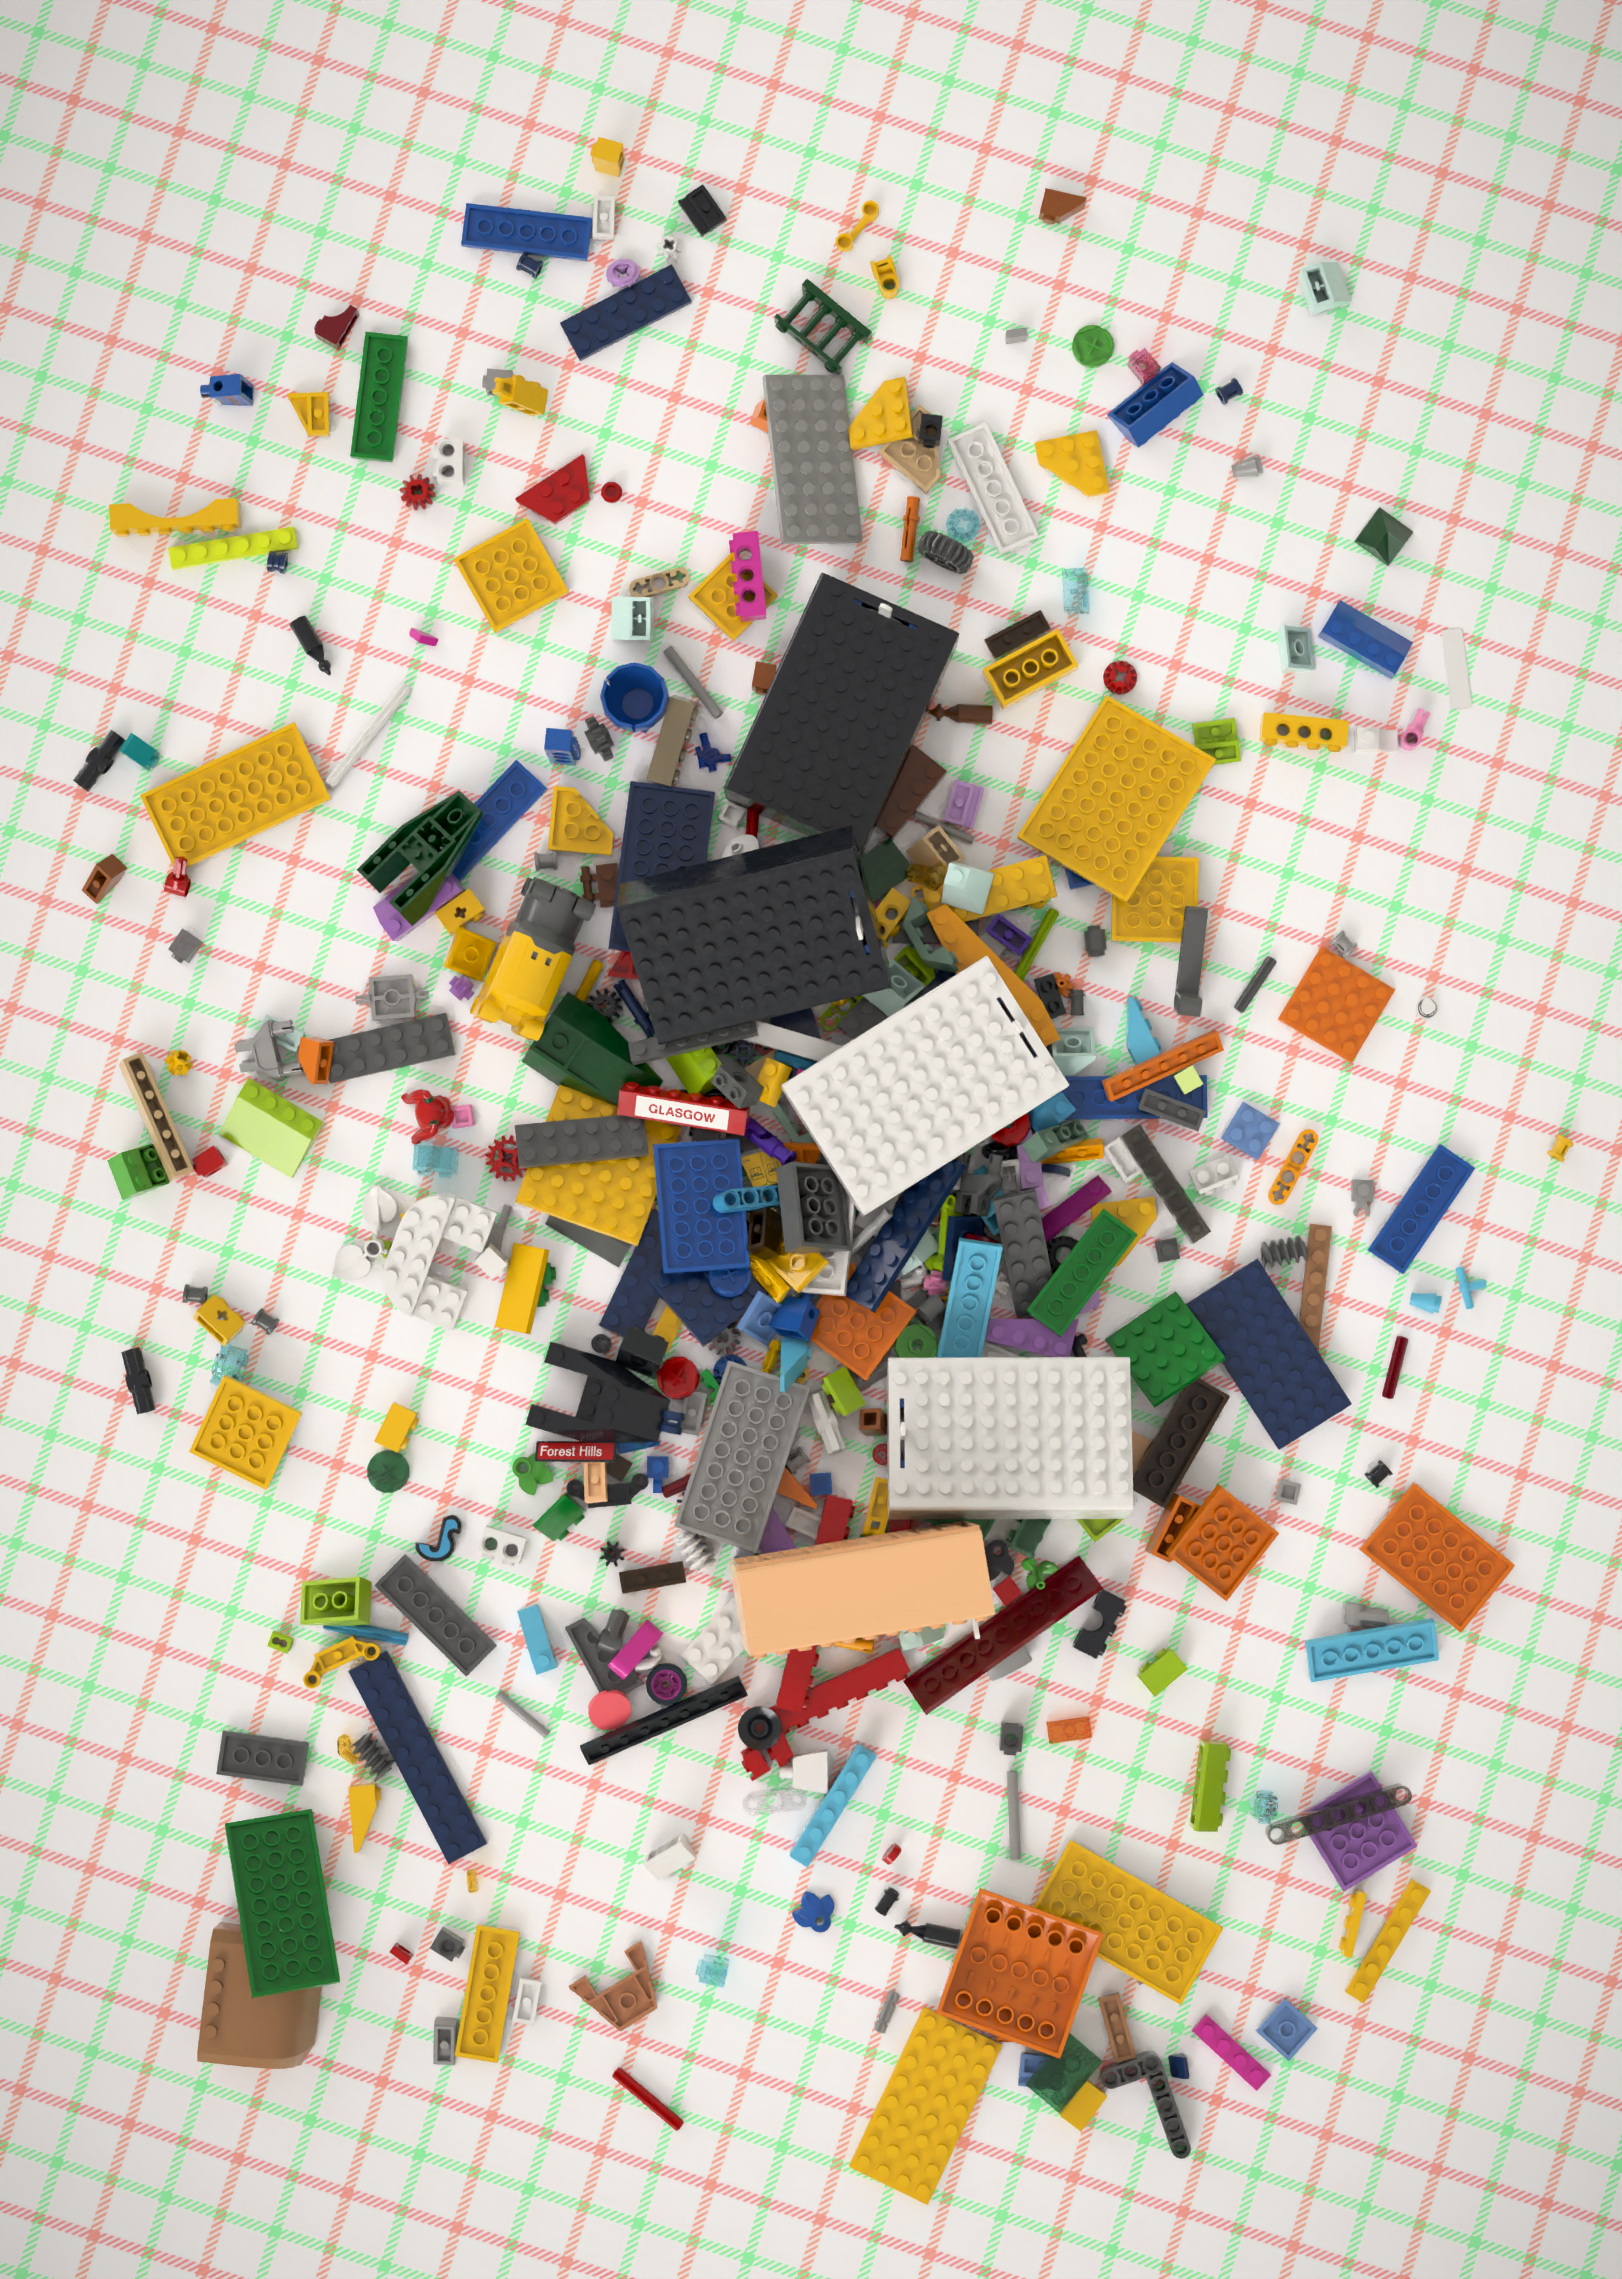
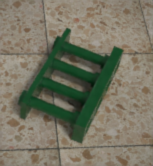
M806 279L802 283L803 296L784 318L778 314L774 316L775 327L783 334L788 333L822 361L825 369L831 374L835 372L837 375H841L842 367L839 363L857 342L863 341L867 344L872 338V331L809 279ZM809 301H815L819 305V310L799 332L790 323ZM825 315H832L835 318V323L817 345L806 338ZM846 327L852 332V336L837 354L830 358L823 352L824 348L841 328L844 329Z

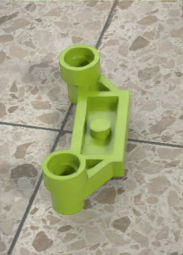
M949 1195L940 1209L939 1249L937 1255H931L925 1262V1266L929 1271L943 1272L948 1216H962V1213L954 1212L955 1197L953 1195Z

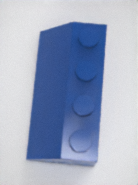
M1171 362L1107 415L1124 437L1139 448L1147 443L1156 433L1163 430L1171 421L1179 417L1187 408L1195 404L1204 394L1192 374Z
M1341 600L1338 601L1318 635L1319 638L1390 679L1397 673L1413 644L1412 641Z

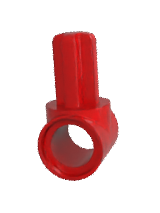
M185 857L175 858L174 869L166 878L164 892L186 898L190 889L191 879H188L189 877L186 874L188 860Z

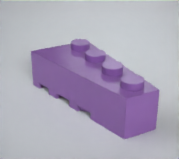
M989 1319L985 1340L1048 1357H1070L1079 1319H1074L1061 1337H1058L1036 1319Z

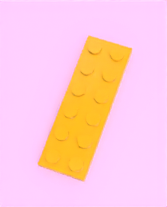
M1047 855L989 870V872L995 874L983 915L951 905L947 906L963 922L1058 897ZM944 883L922 889L929 911L944 905V903H941Z
M477 1924L455 2056L498 2063L520 1931Z

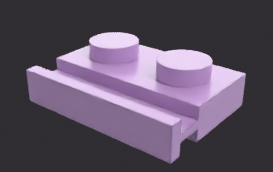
M955 779L943 821L973 830L985 788Z

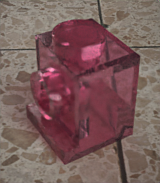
M1146 348L1141 351L1136 350L1128 357L1127 366L1140 380L1142 386L1158 374L1161 366ZM1144 364L1146 368L1141 370L1138 365Z

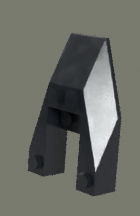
M550 1342L544 1363L587 1375L576 1416L531 1404L525 1425L586 1443L659 1441L661 1425L665 1420L663 1417L664 1410H668L670 1399L617 1361Z

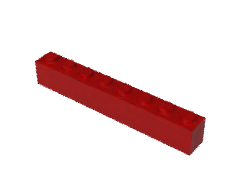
M900 1647L808 1689L806 1692V1697H809L807 1709H802L801 1714L776 1708L775 1705L769 1708L778 1715L781 1721V1732H784V1735L790 1733L789 1728L795 1725L801 1728L810 1723V1718L817 1716L820 1719L830 1714L828 1710L834 1707L837 1710L849 1705V1700L855 1697L857 1701L869 1696L868 1691L873 1689L880 1691L888 1687V1682L894 1679L896 1682L904 1680L908 1677L907 1673L911 1671ZM761 1723L757 1724L756 1730L763 1731L764 1725Z

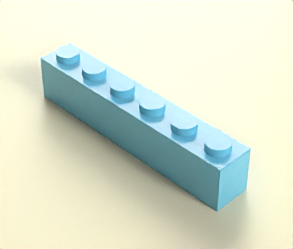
M860 1742L856 1744L828 1789V1794H825L789 1852L791 1858L808 1868L876 1759V1752Z

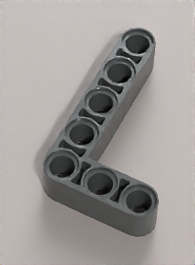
M1185 907L1174 996V1010L1178 1015L1201 1016L1202 998L1199 995V985L1208 918V908Z
M1146 2051L1136 2055L1137 2058L1104 2066L1100 2070L1099 2075L1103 2086L1108 2089H1115L1146 2078L1173 2155L1179 2159L1188 2157L1191 2152V2146L1158 2054L1154 2051ZM1149 2058L1157 2060V2064L1154 2067L1146 2066V2061ZM1129 2065L1136 2066V2072L1132 2075L1125 2073V2069ZM1109 2072L1116 2074L1112 2082L1104 2080L1105 2075ZM1155 2080H1164V2085L1161 2088L1153 2087ZM1162 2101H1171V2106L1168 2109L1160 2108ZM1177 2121L1179 2124L1177 2129L1169 2130L1167 2128L1169 2122ZM1178 2142L1186 2144L1185 2149L1182 2151H1176L1174 2149L1175 2145Z

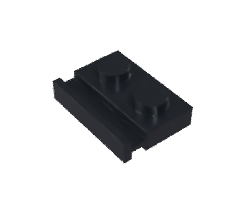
M703 184L687 194L683 199L678 200L679 206L701 238L727 221L726 216Z

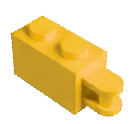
M512 375L510 378L496 377L494 379L496 386L492 390V394L500 397L499 404L529 416L545 414L548 389L541 387L540 383L528 382L521 375Z

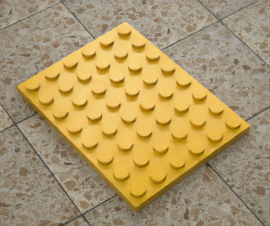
M1106 695L1020 830L1017 839L1047 855V857L1121 901L1128 903L1212 769L1216 759Z

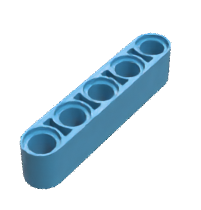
M778 1185L729 1189L714 1197L713 1206L720 1213L756 1210L766 1206L769 1208H779Z

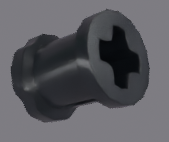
M598 1334L591 1341V1346L597 1353L608 1352L612 1345L610 1337L605 1334ZM600 1337L602 1338V1340L607 1341V1344L604 1345L605 1349L603 1350L601 1349V1347H596V1343L599 1342L598 1338Z
M1379 1460L1378 1465L1364 1475L1378 1488L1379 1483L1393 1473Z

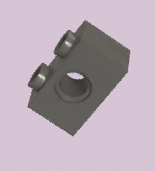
M737 1061L719 1065L711 1081L739 1109L756 1105L764 1090V1087Z

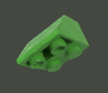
M153 1144L121 1152L107 1160L122 1200L142 1195L170 1183Z

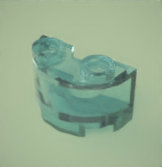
M221 1344L220 1353L216 1354L211 1370L213 1376L210 1383L219 1386L224 1375L242 1382L243 1376L240 1375L242 1367L246 1368L248 1364V1350L230 1344L224 1347Z

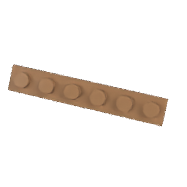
M1309 1224L1307 1242L1308 1261L1305 1262L1299 1323L1319 1351L1332 1226Z

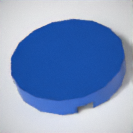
M750 1268L709 1271L708 1279L716 1293L725 1297H735L747 1290L751 1282L752 1272Z

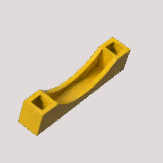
M237 498L215 499L200 511L177 518H163L150 515L139 510L131 503L109 504L110 530L117 537H128L132 533H137L139 536H149L153 532H159L160 535H170L173 531H180L181 534H191L194 530L212 533L214 529L233 532L235 528H241L240 502Z

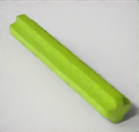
M1049 908L1014 972L1022 981L1059 915V912L1053 908Z

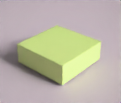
M1193 1065L1173 1076L1184 1095L1203 1085Z

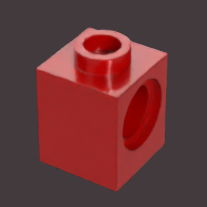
M215 1145L192 1159L194 1171L198 1176L202 1175L204 1178L210 1177L229 1165Z

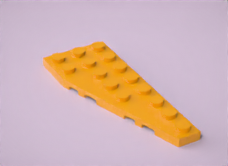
M946 904L926 913L942 947L945 946L948 952L953 951L959 961L955 963L959 969L956 974L987 955L1044 1046L1046 1047L1060 1040L1042 1000Z

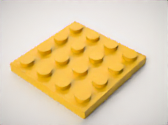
M528 518L453 558L495 634L569 593Z
M1156 856L1128 903L1112 895L1111 941L1181 943L1185 907H1198L1199 857Z
M224 1375L189 1452L267 1490L303 1412L228 1375Z

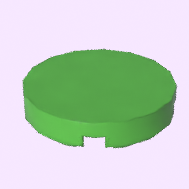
M1087 325L1078 330L1072 342V354L1078 363L1088 368H1097L1106 364L1112 357L1114 342L1109 331L1098 325Z

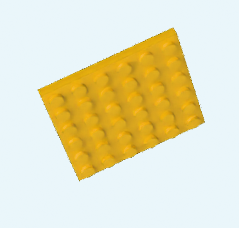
M559 1084L545 1122L617 1115L618 1107ZM644 1119L649 1155L646 1157L527 1168L515 1203L638 1246L657 1195L653 1144L676 1143L681 1128L665 1122Z

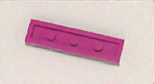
M1207 2014L1191 2029L1256 2091L1271 2076L1257 2060Z

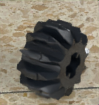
M607 988L604 989V995H601V992L596 990L598 997L595 998L590 995L589 998L594 1003L587 1004L603 1014L613 1024V1015L618 1019L620 1018V1015L615 1011L623 1010L622 1006L616 1005L622 1000L621 998L614 999L616 996L615 991L608 996ZM604 1002H607L608 1006L610 1005L606 1012H602L601 1008L599 1009V1006L603 1005Z

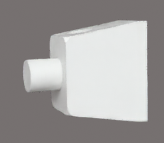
M827 1749L794 1755L793 1765L780 1767V1778H793V1788L828 1794Z

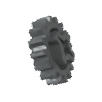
M594 716L585 719L588 730L584 733L592 751H594L595 755L600 753L604 762L614 758L610 748L614 746L607 727H605L604 723L599 725Z

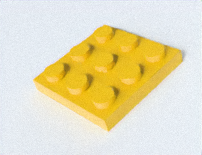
M730 553L688 598L734 642L754 621L741 622V616H736L735 603H739V595H734L733 582H737V574H732L731 561H735V554ZM745 572L742 575V579L745 581H750L753 578V574L750 572ZM763 581L765 607L767 609L778 598V594ZM747 593L744 596V600L747 602H752L756 598L752 593Z

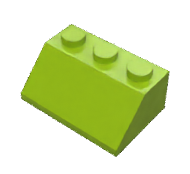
M711 1047L666 1058L689 1094L700 1093L705 1095L716 1088L711 1081L719 1065H722Z

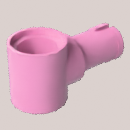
M1418 708L1412 723L1408 724L1406 731L1400 737V746L1404 750L1412 751L1421 743L1424 733L1423 728L1431 715L1430 712L1426 711L1422 717L1424 709ZM1406 735H1412L1415 738V744L1407 743Z

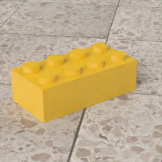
M1056 629L983 668L982 675L1003 711L1077 671L1079 665L1059 629Z

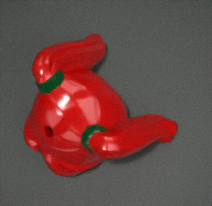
M423 1089L413 1091L410 1094L405 1093L401 1096L404 1103L416 1105L415 1117L420 1130L411 1137L413 1145L420 1144L421 1141L435 1136L438 1129L448 1127L454 1120L451 1101L447 1097L441 1095L432 1096L430 1091Z

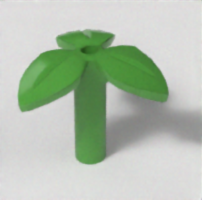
M1026 1558L1021 1563L1024 1570L1033 1571L1026 1576L1029 1590L1035 1586L1038 1589H1044L1045 1582L1042 1573L1050 1575L1058 1570V1566L1050 1561H1043L1037 1566L1035 1558Z

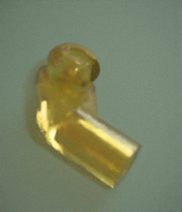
M342 1734L337 1739V1753L354 1766L359 1757L351 1751L350 1736Z

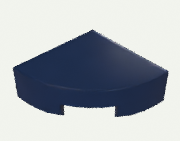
M1042 1164L1041 1168L1042 1172L1070 1177L1071 1173L1070 1168L1060 1165Z

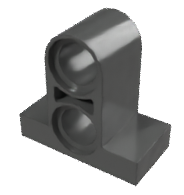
M920 1288L905 1303L917 1311L915 1316L923 1325L936 1333L943 1326L945 1314L942 1311L946 1306L935 1294L928 1296Z

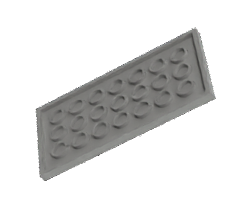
M764 375L762 380L781 545L862 542L853 452L850 448L848 433L850 425L844 375Z
M728 1360L674 1527L757 1554L811 1387L793 1382L785 1392H780V1377Z

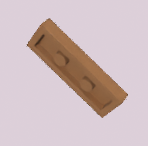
M1119 1992L1099 1997L1098 2002L1115 2063L1137 2058Z

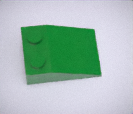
M567 1492L533 1526L553 1542L557 1539L562 1541L570 1533L567 1529L573 1523L577 1526L585 1518L583 1513L586 1510Z

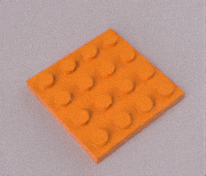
M1321 946L1277 1020L1352 1063L1396 989Z
M852 1263L849 1265L848 1281L857 1268ZM888 1291L875 1313L845 1296L823 1294L815 1305L819 1309L820 1314L811 1341L867 1381L895 1344L897 1338L917 1314V1311L890 1291Z
M1217 1484L1165 1553L1227 1602L1278 1536L1279 1532L1226 1489Z

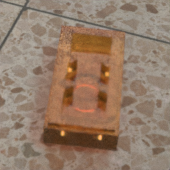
M1089 1716L1046 1722L1049 1744L1092 1738Z

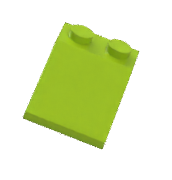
M360 1576L303 1581L301 1588L300 1625L356 1626L370 1624L372 1581Z

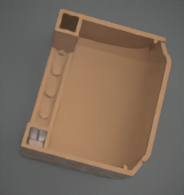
M220 1922L213 1928L210 1940L197 2062L265 2069H287L302 2065L315 2045L322 1986L252 1999L240 1924Z

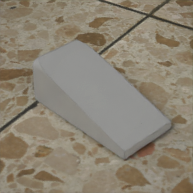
M435 2018L433 2064L455 2065L457 2018Z

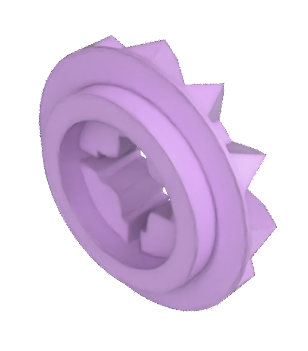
M620 259L609 265L606 270V277L613 287L619 286L622 289L623 286L630 287L632 283H637V278L640 277V270L634 261ZM620 273H621V274L627 273V276H624V275H623L622 277H620L619 274H620Z

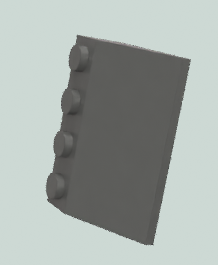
M790 1162L776 1168L785 1252L805 1254L851 1251L846 1193L830 1165Z

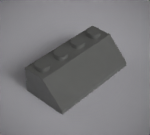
M549 1215L545 1225L618 1268L632 1247L630 1243Z

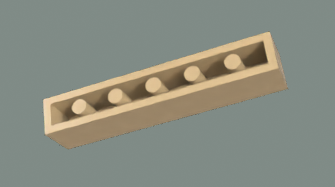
M143 1052L122 1059L119 1067L169 1181L172 1182L190 1175L194 1170Z

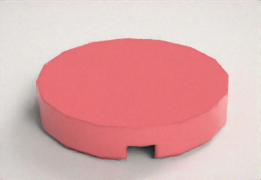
M618 1690L601 1691L592 1698L588 1705L590 1721L601 1730L619 1728L626 1723L631 1714V1705L628 1697Z

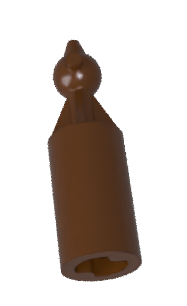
M937 704L934 709L928 710V714L933 715L936 721H941V718L946 716L957 723L992 725L993 705L957 704L944 709L941 706L942 704Z

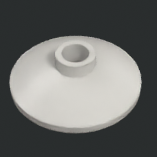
M752 835L738 836L725 847L722 858L760 849V843Z

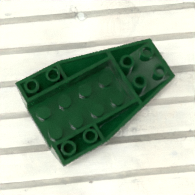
M569 991L545 1023L539 1040H534L522 1060L523 1063L557 1086L560 1084L617 1107L619 1091L624 1083L635 1082L639 1086L660 1087L664 1081L647 1062L633 1066L629 1052V1042L603 1014Z

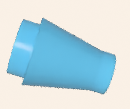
M1412 1292L1409 1305L1431 1314L1433 1312L1439 1313L1442 1296H1438L1437 1293Z

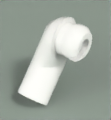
M923 1263L914 1268L910 1277L900 1279L902 1289L919 1286L923 1283L925 1274H927V1268Z
M653 1646L650 1649L651 1655L648 1659H643L636 1665V1671L655 1668L663 1658L661 1647Z

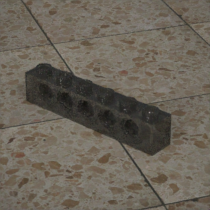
M1138 1124L1123 1134L1121 1138L1189 1243L1194 1244L1209 1234L1211 1230L1142 1126Z

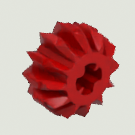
M421 474L417 475V479L410 475V482L406 480L402 482L405 487L399 489L400 493L403 494L400 498L402 501H407L405 504L407 508L413 505V509L417 511L419 505H421L422 509L425 510V503L427 502L432 505L433 501L431 498L436 497V493L432 491L435 486L433 483L429 484V477H425L422 480ZM415 490H416V491H420V490H421L422 494H421V495H419V494H416V495H415V494H414V491H415Z

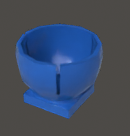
M636 662L616 667L606 677V681L604 680L600 695L604 715L617 728L634 733L643 732L644 734H647L648 730L653 728L664 717L670 698L665 679L653 667Z

